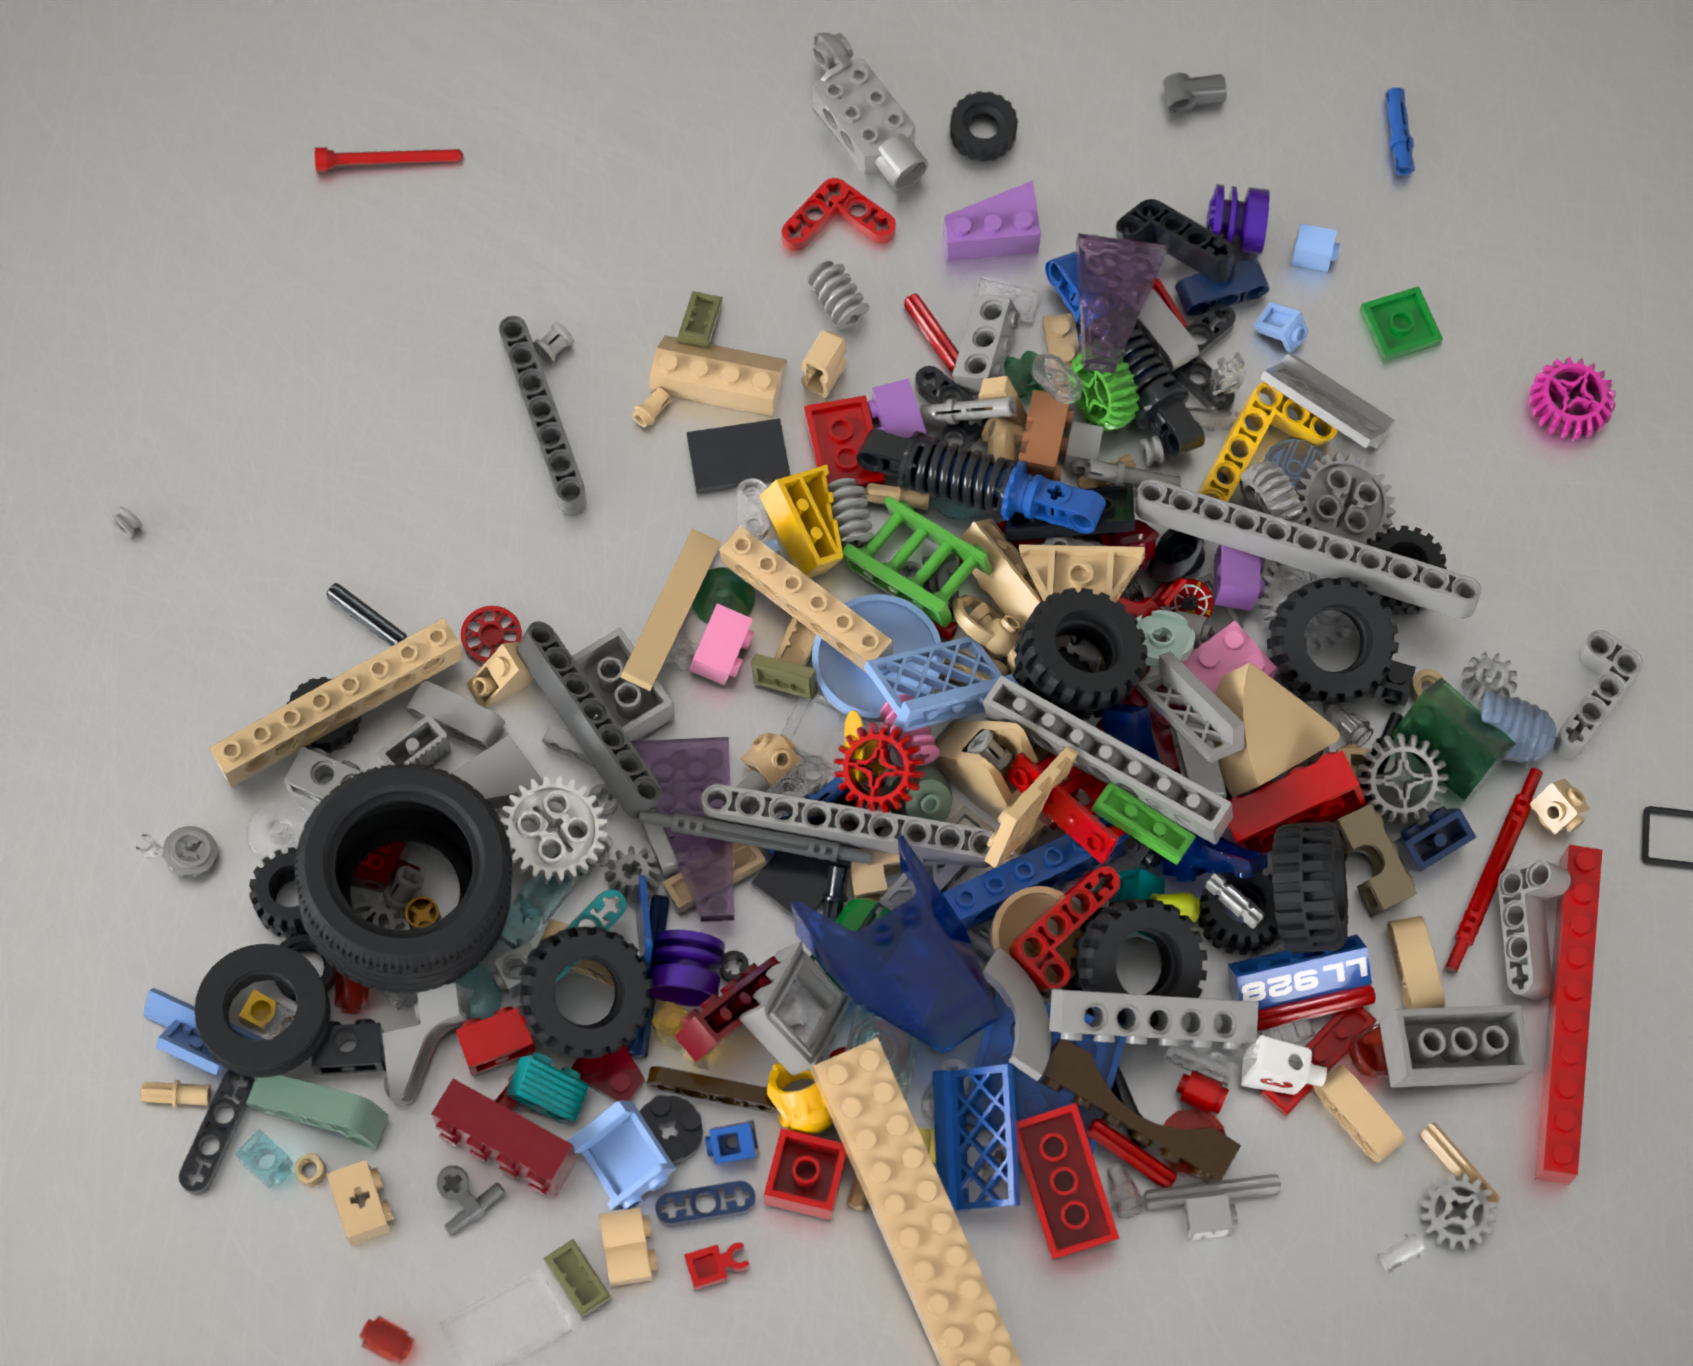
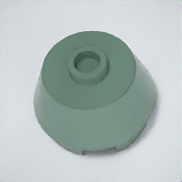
M927 766L915 767V771L925 773L924 778L914 777L913 779L914 782L921 786L920 790L915 791L908 788L913 800L907 802L900 796L902 802L901 809H895L890 802L891 813L943 822L949 815L952 806V789L947 778L934 768ZM897 776L891 785L890 793L899 786L903 777Z

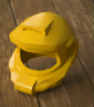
M780 1062L774 1064L773 1070L769 1073L767 1095L780 1112L778 1114L779 1123L791 1131L812 1136L820 1134L829 1128L833 1121L816 1083L799 1091H782L786 1085L799 1079L814 1080L811 1071L808 1072L806 1070L792 1076Z

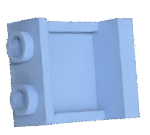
M618 1100L567 1140V1142L573 1144L575 1153H582L611 1197L612 1200L608 1203L611 1210L635 1208L643 1201L641 1198L643 1194L650 1189L655 1191L669 1181L667 1176L676 1170L633 1101Z

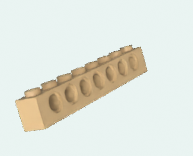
M442 618L209 748L232 788L295 753L302 746L305 747L464 659L460 642L446 620Z

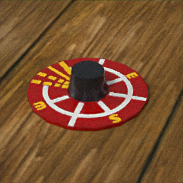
M1193 578L1185 579L1187 581L1186 584L1169 603L1170 610L1172 612L1180 610L1205 616L1209 619L1214 607L1211 591L1199 580Z

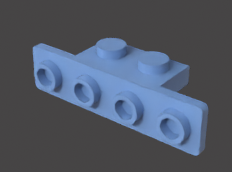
M152 988L147 995L144 1016L167 1027L158 1037L156 1048L217 1076L224 1066L212 1056L198 1032L195 1022V1006L156 988ZM230 1023L232 1030L244 1039L253 1041L266 1040Z

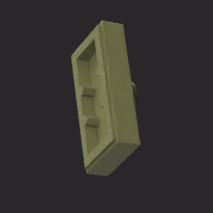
M692 291L678 333V343L709 348L721 311L723 297Z
M755 653L751 660L753 684L809 699H814L818 692L816 669Z
M574 1239L544 1257V1261L581 1318H584L612 1299Z

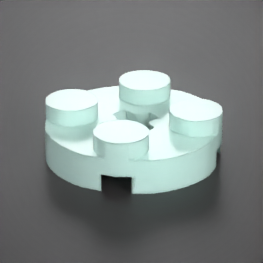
M1156 610L1152 611V616H1146L1142 619L1141 615L1136 618L1138 620L1136 627L1143 630L1146 638L1142 644L1148 648V657L1145 660L1146 665L1159 668V655L1169 651L1182 663L1191 656L1194 649L1195 632L1193 629L1191 631L1187 626L1188 621L1183 616L1172 611ZM1161 636L1167 637L1166 642H1160L1155 639H1159Z

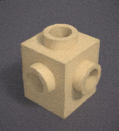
M769 732L761 734L754 739L751 744L752 747L740 758L750 772L757 770L772 787L778 781L789 777L794 771L793 767L800 761V758L794 752L796 749L794 743L787 736Z
M1565 778L1551 783L1530 803L1531 807L1539 815L1541 824L1554 834L1565 830L1571 833L1585 822L1582 816L1591 809L1585 803L1586 799L1583 793L1576 787H1572Z

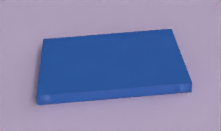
M639 875L636 905L640 959H645L649 967L646 970L649 979L652 935L646 875Z

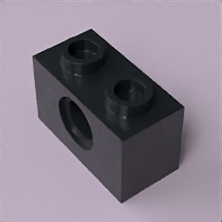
M359 1019L355 1021V1024L341 1025L338 1021H329L327 1033L319 1048L312 1055V1068L316 1076L384 1072L385 1064L382 1061L381 1054L383 1044L382 1033H384L381 1023H375L373 1019ZM355 1040L357 1042L353 1050L349 1052L340 1051V1046L344 1041Z

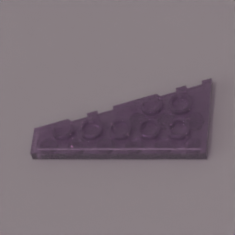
M1078 233L1076 256L1083 369L1115 373L1155 279L1159 274L1162 263L1167 256L1169 246Z
M729 737L630 741L662 788V795L654 806L657 812L674 815V812H679L685 815L690 814L695 817L705 818L702 806L704 790L713 784L731 786ZM715 799L709 803V806L714 809H720L726 805L720 799ZM663 827L700 921L735 920L732 842L702 836L698 837L692 834L687 835L681 832H671V828Z

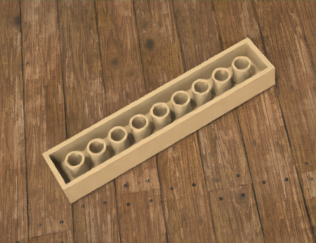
M878 1038L814 1065L810 1069L939 1365L1022 1366Z

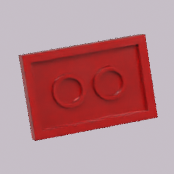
M866 395L804 406L816 468L824 465L828 466L827 484L842 478H852L857 481L855 486H862L863 488H867L869 483L885 485L884 474L868 471L861 467L856 460L869 431L873 429Z

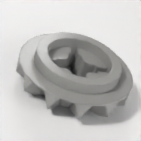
M195 826L178 828L170 833L164 842L163 858L167 862L169 869L177 871L180 876L186 874L196 877L199 873L208 872L213 863L216 862L217 844L212 835L202 828ZM199 846L196 850L197 859L192 856L183 857L185 847L191 850Z

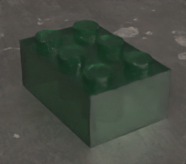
M1440 678L1421 693L1390 734L1396 740L1398 733L1404 734L1405 744H1408L1411 735H1416L1418 737L1416 747L1424 740L1430 742L1426 753L1437 749L1440 754L1433 762L1443 760L1446 763L1444 768L1437 770V773L1448 774V780L1442 782L1464 801L1486 783L1516 745L1503 731L1493 725L1482 722L1481 712L1443 678ZM1410 752L1426 766L1424 760L1419 755Z

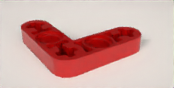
M830 178L823 182L783 225L781 232L783 245L791 251H799L804 249L835 215H838L872 241L885 244L893 240L895 236L896 221L891 214L839 178ZM837 190L840 191V196L833 195L829 199V191L833 193ZM855 205H861L865 207L867 212L863 216H854L850 213V209ZM811 209H819L824 215L818 220H812L806 214ZM885 224L888 225L887 231L885 229L877 231V225L880 227ZM801 229V238L797 236L793 239L790 238V232L796 234Z

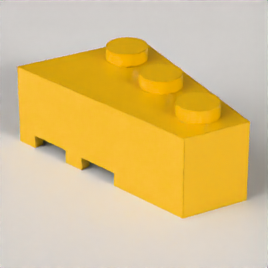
M827 465L777 479L760 495L793 566L809 578L827 573L843 558L837 520H833L831 503L834 502L832 492L828 491L826 476L829 472Z

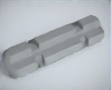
M1215 873L1206 882V889L1214 896L1218 894L1219 900L1238 917L1243 916L1244 919L1242 921L1250 928L1258 926L1265 916L1264 912L1256 905L1252 907L1251 901L1232 884L1228 886L1226 884L1227 880L1221 874Z

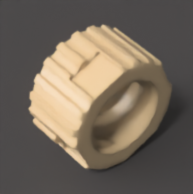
M306 1153L304 1156L297 1158L294 1173L301 1184L314 1187L325 1179L326 1166L320 1156ZM307 1164H315L318 1167L317 1173L311 1178L302 1173L304 1166Z

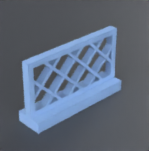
M970 636L869 660L864 666L871 679L896 713L897 718L894 724L896 727L903 729L902 733L985 712L983 701L1000 675L1003 676L981 644ZM970 648L976 659L960 654L958 651ZM939 655L951 660L949 666L932 660V656ZM913 662L923 666L924 669L923 672H919L904 665L905 663ZM957 662L972 668L971 675L953 668L954 663ZM885 668L897 673L896 679L883 675L879 669ZM928 668L946 675L945 680L942 681L927 675ZM976 671L989 675L991 679L986 681L975 677ZM1011 674L1003 676L1009 679L1010 681L1018 684ZM901 675L918 681V687L900 682ZM951 677L967 683V686L957 687L948 682ZM923 684L941 690V692L931 694L921 689ZM897 690L914 697V699L902 703L895 692Z

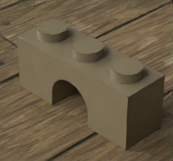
M1372 804L1333 822L1339 829L1344 855L1354 851L1361 852L1372 863L1373 872L1370 879L1357 886L1371 916L1417 894L1414 888L1413 877L1408 871H1405L1399 859L1398 848L1388 838L1384 830L1383 819L1374 810Z

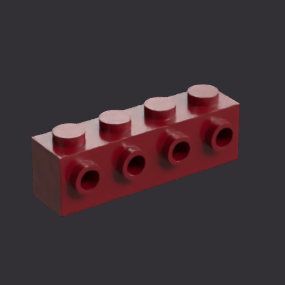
M774 955L759 967L754 962L739 975L742 978L741 981H738L736 977L733 978L720 990L723 995L719 997L717 993H714L700 1005L703 1009L701 1012L695 1008L680 1021L684 1027L674 1037L695 1062H698L744 1025L739 1020L741 1014L760 1006L753 996L759 989L773 983L766 976V973L771 967L779 964Z

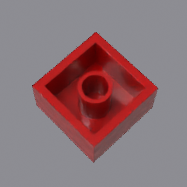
M781 1128L764 1191V1204L832 1221L848 1156L843 1143Z

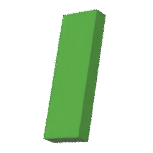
M1112 782L1108 783L1091 809L1100 817L1178 865L1196 837Z

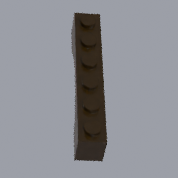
M1061 1037L1053 1045L1047 1066L1042 1075L1044 1077L1042 1084L1057 1093L1064 1089L1074 1095L1071 1100L1073 1103L1087 1111H1090L1093 1107L1102 1112L1103 1116L1101 1119L1116 1129H1120L1121 1125L1133 1131L1131 1138L1142 1145L1150 1147L1151 1143L1160 1147L1163 1149L1161 1156L1179 1166L1181 1161L1193 1167L1191 1174L1208 1184L1211 1179L1214 1181H1221L1241 1144L1213 1127L1178 1129L1156 1124L1137 1115L1125 1106L1108 1088L1097 1069L1092 1054L1069 1040L1061 1039Z

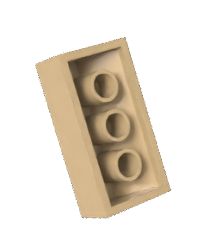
M665 335L657 346L649 374L650 390L653 393L656 388H661L670 397L774 417L787 359L711 344L709 348L678 343V338Z

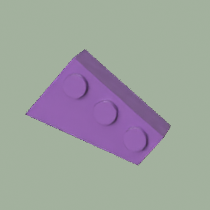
M1033 181L945 215L943 237L947 261L1039 253L1041 231Z

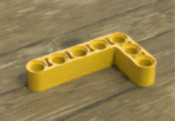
M1262 382L1248 396L1197 492L1229 502L1241 479V473L1246 470L1270 424L1295 439L1307 441L1316 448H1320L1328 443L1337 434L1338 430L1272 386ZM1259 393L1266 394L1271 404H1264L1260 399ZM1287 409L1295 411L1298 420H1292L1287 414ZM1245 420L1253 421L1257 431L1248 429ZM1314 425L1321 426L1325 431V436L1318 435ZM1231 446L1241 449L1243 457L1239 458L1233 455ZM1217 472L1224 473L1227 476L1228 484L1225 485L1219 482Z

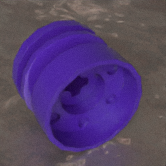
M1216 184L1214 194L1208 205L1206 228L1224 237L1230 243H1233L1234 238H1239L1241 253L1261 255L1264 249L1268 224L1269 189L1249 187L1244 201H1239L1237 186H1231L1229 198L1224 199V185Z
M665 930L655 935L654 945L657 949L653 951L652 957L659 965L650 969L649 978H652L653 989H649L651 997L669 1004L701 1007L700 1005L714 993L719 995L720 976L714 972L720 970L723 966V959L721 957L724 955L725 943L721 939L710 934L690 930Z

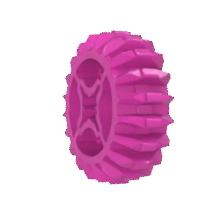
M1570 356L1565 359L1564 364L1559 359H1556L1552 366L1548 364L1544 366L1541 373L1535 376L1534 384H1532L1529 391L1531 395L1529 406L1534 407L1532 411L1533 417H1541L1539 421L1540 427L1548 424L1550 426V434L1557 430L1561 432L1562 439L1566 438L1569 433L1574 440L1579 439L1581 433L1588 438L1592 435L1593 431L1597 433L1601 431L1604 424L1609 422L1611 413L1615 409L1614 399L1616 397V391L1610 390L1612 380H1603L1605 370L1596 372L1594 370L1595 362L1588 367L1584 365L1583 358L1579 359L1577 363H1573ZM1575 393H1578L1576 398L1572 399V401L1568 405V400L1572 398Z

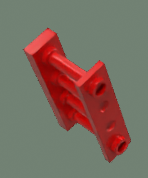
M1021 752L1017 755L1006 779L1023 793L1057 756L1049 752L1045 759L1034 763ZM1073 766L1067 776L1070 779L1060 785H1056L1051 790L1042 811L1096 860L1104 864L1117 844L1118 837L1126 834V832L1115 825L1107 828L1094 817L1097 814L1091 811L1107 784ZM1082 789L1094 801L1082 806L1070 794Z

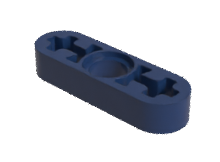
M733 1181L663 1194L657 1200L655 1210L661 1224L667 1227H677L745 1215L754 1208L756 1197L755 1191L749 1183ZM742 1190L743 1195L750 1196V1198L745 1199V1205L738 1206L736 1201L726 1202L727 1209L721 1210L720 1192H725V1199L735 1197V1191ZM702 1195H710L716 1201L715 1208L709 1213H702L695 1206L697 1199ZM690 1198V1208L693 1215L687 1216V1209L676 1211V1217L669 1218L666 1212L662 1213V1210L667 1208L668 1202H674L675 1207L686 1206L684 1199Z

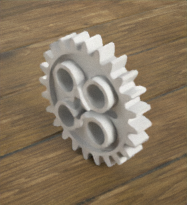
M544 776L541 786L534 779H531L529 791L520 785L517 790L519 797L509 796L508 802L512 807L503 806L501 813L507 818H502L501 821L507 831L511 845L510 848L513 852L512 863L515 864L518 861L521 863L520 874L530 869L532 870L531 880L533 881L537 878L538 874H543L545 884H548L551 876H555L557 882L562 884L564 874H567L574 881L577 877L576 869L586 874L589 869L586 862L593 865L597 863L598 857L594 853H602L605 847L598 841L606 840L608 833L599 829L606 827L607 820L597 818L604 809L603 807L593 808L592 805L596 800V796L584 797L586 786L576 791L574 790L573 779L567 786L562 785L561 776L557 777L555 784H550L548 777ZM559 802L563 806L564 811L554 813L549 810L547 803ZM538 807L541 811V815L538 812L534 811L533 808ZM531 821L536 824L538 830L532 833L526 832L522 829L521 823ZM557 826L559 828L558 834L555 831L548 833L546 831L547 827L555 828ZM578 827L584 832L585 837L581 839L573 838L570 836L568 829ZM565 845L568 848H571L573 852H567L565 849ZM547 846L553 847L557 850L559 856L551 859L547 858L543 854L542 848Z

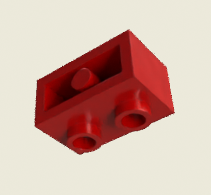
M503 1007L495 1011L494 1016L484 1020L480 1018L470 1019L464 1022L461 1028L455 1030L471 1076L536 1052L531 1034L525 1026L526 1020L524 1016H520L518 1007Z

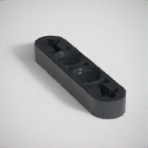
M228 1070L223 1076L179 1172V1183L189 1194L201 1195L211 1187L247 1109L245 1103L254 1084V1077L244 1076L243 1079L247 1086L245 1088H238L235 1097L240 1103L237 1104L230 1099L235 1090L231 1082L232 1080H239L243 1075ZM225 1094H227L230 1098H223V1097H224ZM224 1106L233 1108L234 1116L231 1121L224 1124L216 1121L215 1115L218 1109ZM211 1137L218 1139L220 1146L216 1153L205 1155L201 1152V1145L204 1140ZM198 1157L203 1162L210 1163L211 1166L207 1167L203 1164L200 1174L204 1180L202 1183L195 1182L194 1186H191V1181L187 1177L189 1174L195 1175L200 1164L194 1160Z

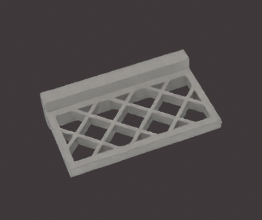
M1291 352L1286 354L1282 363L1264 370L1259 378L1365 448L1370 445L1374 448L1379 447L1395 421Z

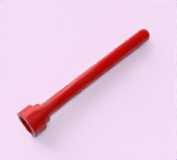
M315 147L314 157L316 172H329V169L335 168V165L454 162L463 159V152L460 149L334 153V150H328V147Z

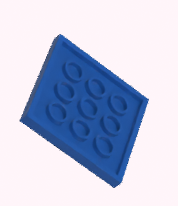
M997 991L974 1068L1011 1064L1008 1061L1014 1048V1026L1016 1022L1011 1007L1005 1004ZM1044 1002L1050 1020L1051 1004ZM1084 1014L1087 1025L1092 1023L1094 1016ZM1051 1031V1049L1056 1040L1061 1037V1032ZM1082 1034V1041L1069 1040L1092 1054L1100 1075L1108 1088L1112 1090L1127 1036H1115V1042L1094 1041V1034ZM1014 1066L1016 1122L1074 1104L1071 1101L1074 1095L1064 1089L1057 1093L1042 1084L1044 1077L1041 1076L1036 1081ZM1002 1073L995 1074L988 1084L996 1094L1003 1087ZM972 1079L966 1093L968 1098L977 1086ZM983 1091L975 1105L984 1114L992 1100ZM1077 1105L1086 1132L1090 1123L1094 1119H1101L1103 1113L1093 1107L1090 1111H1087ZM999 1107L990 1119L998 1129L1005 1122L1004 1112ZM971 1111L965 1116V1122L968 1124L976 1125L979 1121ZM1087 1135L1093 1154L1097 1141Z

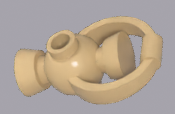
M963 595L954 599L953 614L960 627L972 639L981 644L991 659L1007 657L1006 663L1014 674L1016 671L1014 659L1017 656L1014 649L1019 638V622L1009 615L1003 616L996 608L979 598ZM968 607L974 609L969 615L964 610Z

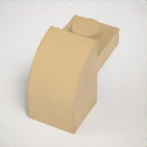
M861 848L860 850L871 851L872 857L870 865L856 862L851 863L850 885L853 899L857 897L869 898L878 902L888 891L885 876L904 873L916 860V857Z

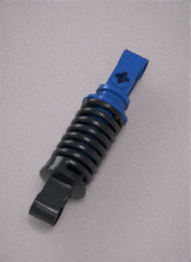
M1074 251L1048 260L1045 264V274L1049 283L1054 286L1066 307L1072 312L1077 325L1083 328L1079 335L1080 343L1086 349L1104 345L1108 349L1113 348L1116 354L1123 356L1124 363H1129V371L1131 374H1134V383L1138 385L1136 393L1140 397L1136 402L1139 406V410L1135 412L1137 426L1140 429L1152 428L1162 442L1166 452L1172 457H1177L1202 447L1205 443L1204 431L1185 406L1189 399V392L1180 385L1175 376L1171 375L1170 368L1165 366L1163 358L1158 356V351L1152 347V342L1145 338V332L1139 329L1138 322L1133 320L1134 317L1131 314L1130 308L1127 305H1114V299L1103 289L1099 280L1094 276L1079 252Z
M872 429L869 431L856 456L858 464L864 469L898 478L901 490L915 491L923 495L930 494L934 498L941 497L944 501H953L958 505L964 504L968 508L976 507L978 511H987L989 514L1002 517L1003 520L1007 521L1011 520L1015 512L1024 514V517L1028 519L1037 518L1050 524L1061 525L1074 529L1077 532L1088 534L1095 530L1106 506L1103 496L1095 491L1084 490L1063 482L1049 480L1044 475L1036 474L1034 476L1027 474V466L1024 461L1006 460L1004 457H999L995 462V457L991 453L984 456L980 450L972 453L970 447H963L961 449L956 443L949 446L947 441L941 440L937 442L935 437L925 435L920 431H916L910 439L880 429ZM1058 491H1061V497H1058ZM1051 509H1054V515L1051 514Z

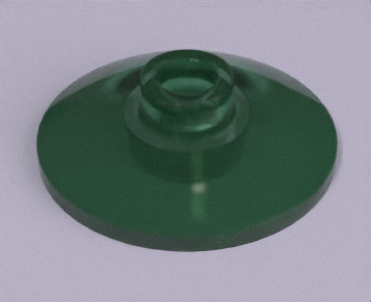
M728 567L713 568L708 570L692 603V608L697 617L706 624L709 623L717 604L749 616L755 603V591L752 585ZM725 589L728 591V594L726 596H719L717 591Z

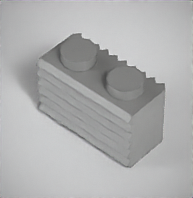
M428 714L376 754L380 766L395 765L396 763H406V765L413 763L430 767V764H435V760H440V756H445L446 752H450L451 747L446 732Z

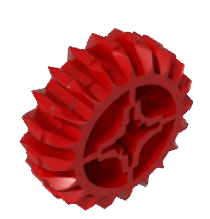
M876 723L869 724V734L863 727H858L856 732L859 739L848 734L846 740L851 747L840 745L838 750L845 754V758H835L834 760L835 764L843 765V771L834 772L836 778H845V782L838 785L839 790L851 789L846 796V800L852 801L858 796L856 807L864 808L867 802H869L868 810L874 812L875 810L877 811L880 804L883 813L890 812V802L895 809H901L902 802L900 796L907 802L912 801L913 797L908 788L919 791L921 786L914 782L913 779L914 777L924 778L925 775L922 771H915V765H922L925 761L923 758L914 759L913 754L921 750L919 745L908 747L913 740V736L908 734L900 739L903 730L901 727H896L890 734L889 723L882 724L880 733ZM878 740V746L874 748V752L869 759H856L865 745ZM889 743L894 745L900 752L904 761V767L892 762L890 758L891 749H888ZM878 759H881V765L894 771H885V773H880L881 777H878V771L865 765H874V763H879ZM855 769L867 775L869 780L868 787L871 788L870 793L859 784ZM889 777H903L899 786L894 791L880 796L881 788H885L886 780Z

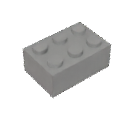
M619 627L572 657L633 744L674 719V704L657 679L651 691H648L620 677L634 646L622 628Z

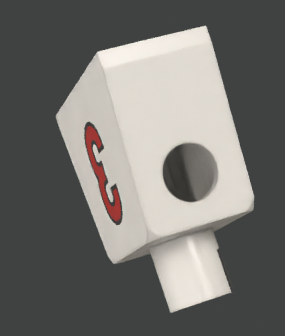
M1261 1035L1256 1040V1044H1253L1244 1053L1240 1086L1286 1094H1297L1306 1084L1322 1087L1326 1079L1327 1068L1326 1066L1311 1063L1312 1051L1309 1048Z

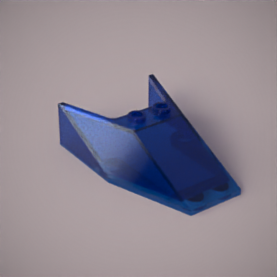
M901 835L897 838L900 867L903 873L912 881L916 890V894L911 899L859 931H851L796 900L791 903L795 933L854 1003L938 1052L945 1054L999 1019L1000 1016L966 928L905 837Z

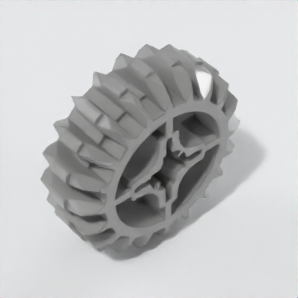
M1266 460L1252 465L1241 473L1240 492L1243 495L1242 501L1246 504L1247 508L1306 526V516L1303 513L1304 506L1300 503L1299 495H1297L1294 485L1289 481V477L1284 475L1282 468L1277 467V464Z
M1402 733L1397 734V744H1393L1390 736H1385L1384 742L1387 747L1383 749L1381 745L1374 742L1372 746L1378 753L1375 756L1369 752L1363 754L1367 760L1371 761L1370 765H1358L1359 770L1367 772V776L1357 777L1359 784L1368 785V787L1361 789L1364 797L1372 795L1366 804H1372L1373 807L1379 804L1376 811L1381 816L1388 810L1387 820L1389 822H1394L1397 813H1400V821L1403 824L1408 822V813H1412L1415 821H1420L1421 816L1418 810L1422 808L1428 815L1432 814V809L1427 804L1431 800L1434 804L1440 805L1442 801L1434 796L1436 791L1440 793H1446L1447 791L1446 787L1438 785V781L1448 780V774L1437 773V770L1446 766L1445 761L1433 762L1440 752L1437 749H1433L1426 753L1430 742L1427 740L1422 741L1416 747L1418 741L1416 735L1410 736L1408 744H1405V737ZM1407 752L1419 755L1424 760L1428 772L1412 771L1409 768ZM1396 753L1393 769L1389 772L1376 774L1382 761ZM1402 768L1406 770L1405 774L1413 777L1404 782L1403 789L1399 787L1400 784L1397 781L1391 780L1400 776ZM1428 782L1423 795L1409 804L1408 799H1410L1412 788ZM1376 785L1393 786L1396 790V797H1398V805L1385 801L1378 793Z

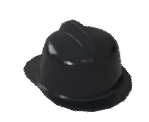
M1168 529L1161 536L1156 547L1155 556L1149 562L1147 569L1149 577L1154 581L1164 583L1181 578L1186 579L1188 576L1195 574L1205 562L1204 539Z

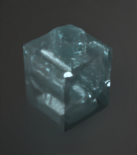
M260 1129L235 1153L239 1162L268 1189L274 1184H281L291 1173L290 1167L293 1165L290 1157ZM263 1156H275V1161L270 1167H258L259 1161Z

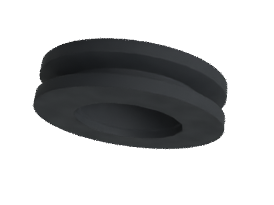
M255 944L229 953L208 971L196 995L195 1022L198 1032L209 1052L225 1068L248 1077H272L297 1068L307 1061L319 1048L329 1026L330 1000L319 973L303 955L281 945ZM271 980L281 982L292 989L296 996L297 1010L294 1020L282 1033L272 1039L253 1041L242 1038L230 1027L229 1010L232 1001L244 988L255 982Z

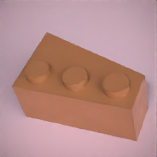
M1033 389L1026 427L1022 437V446L1017 461L1026 462L1027 474L1034 476L1040 474L1044 475L1046 479L1060 482L1063 465L1058 464L1059 455H1066L1069 437L1063 436L1065 427L1071 428L1075 409L1069 408L1070 396Z

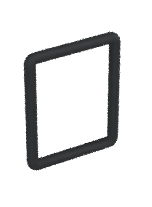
M1655 806L1645 807L1643 811L1642 860L1647 864L1693 869V862L1649 857L1650 813L1693 818V811Z

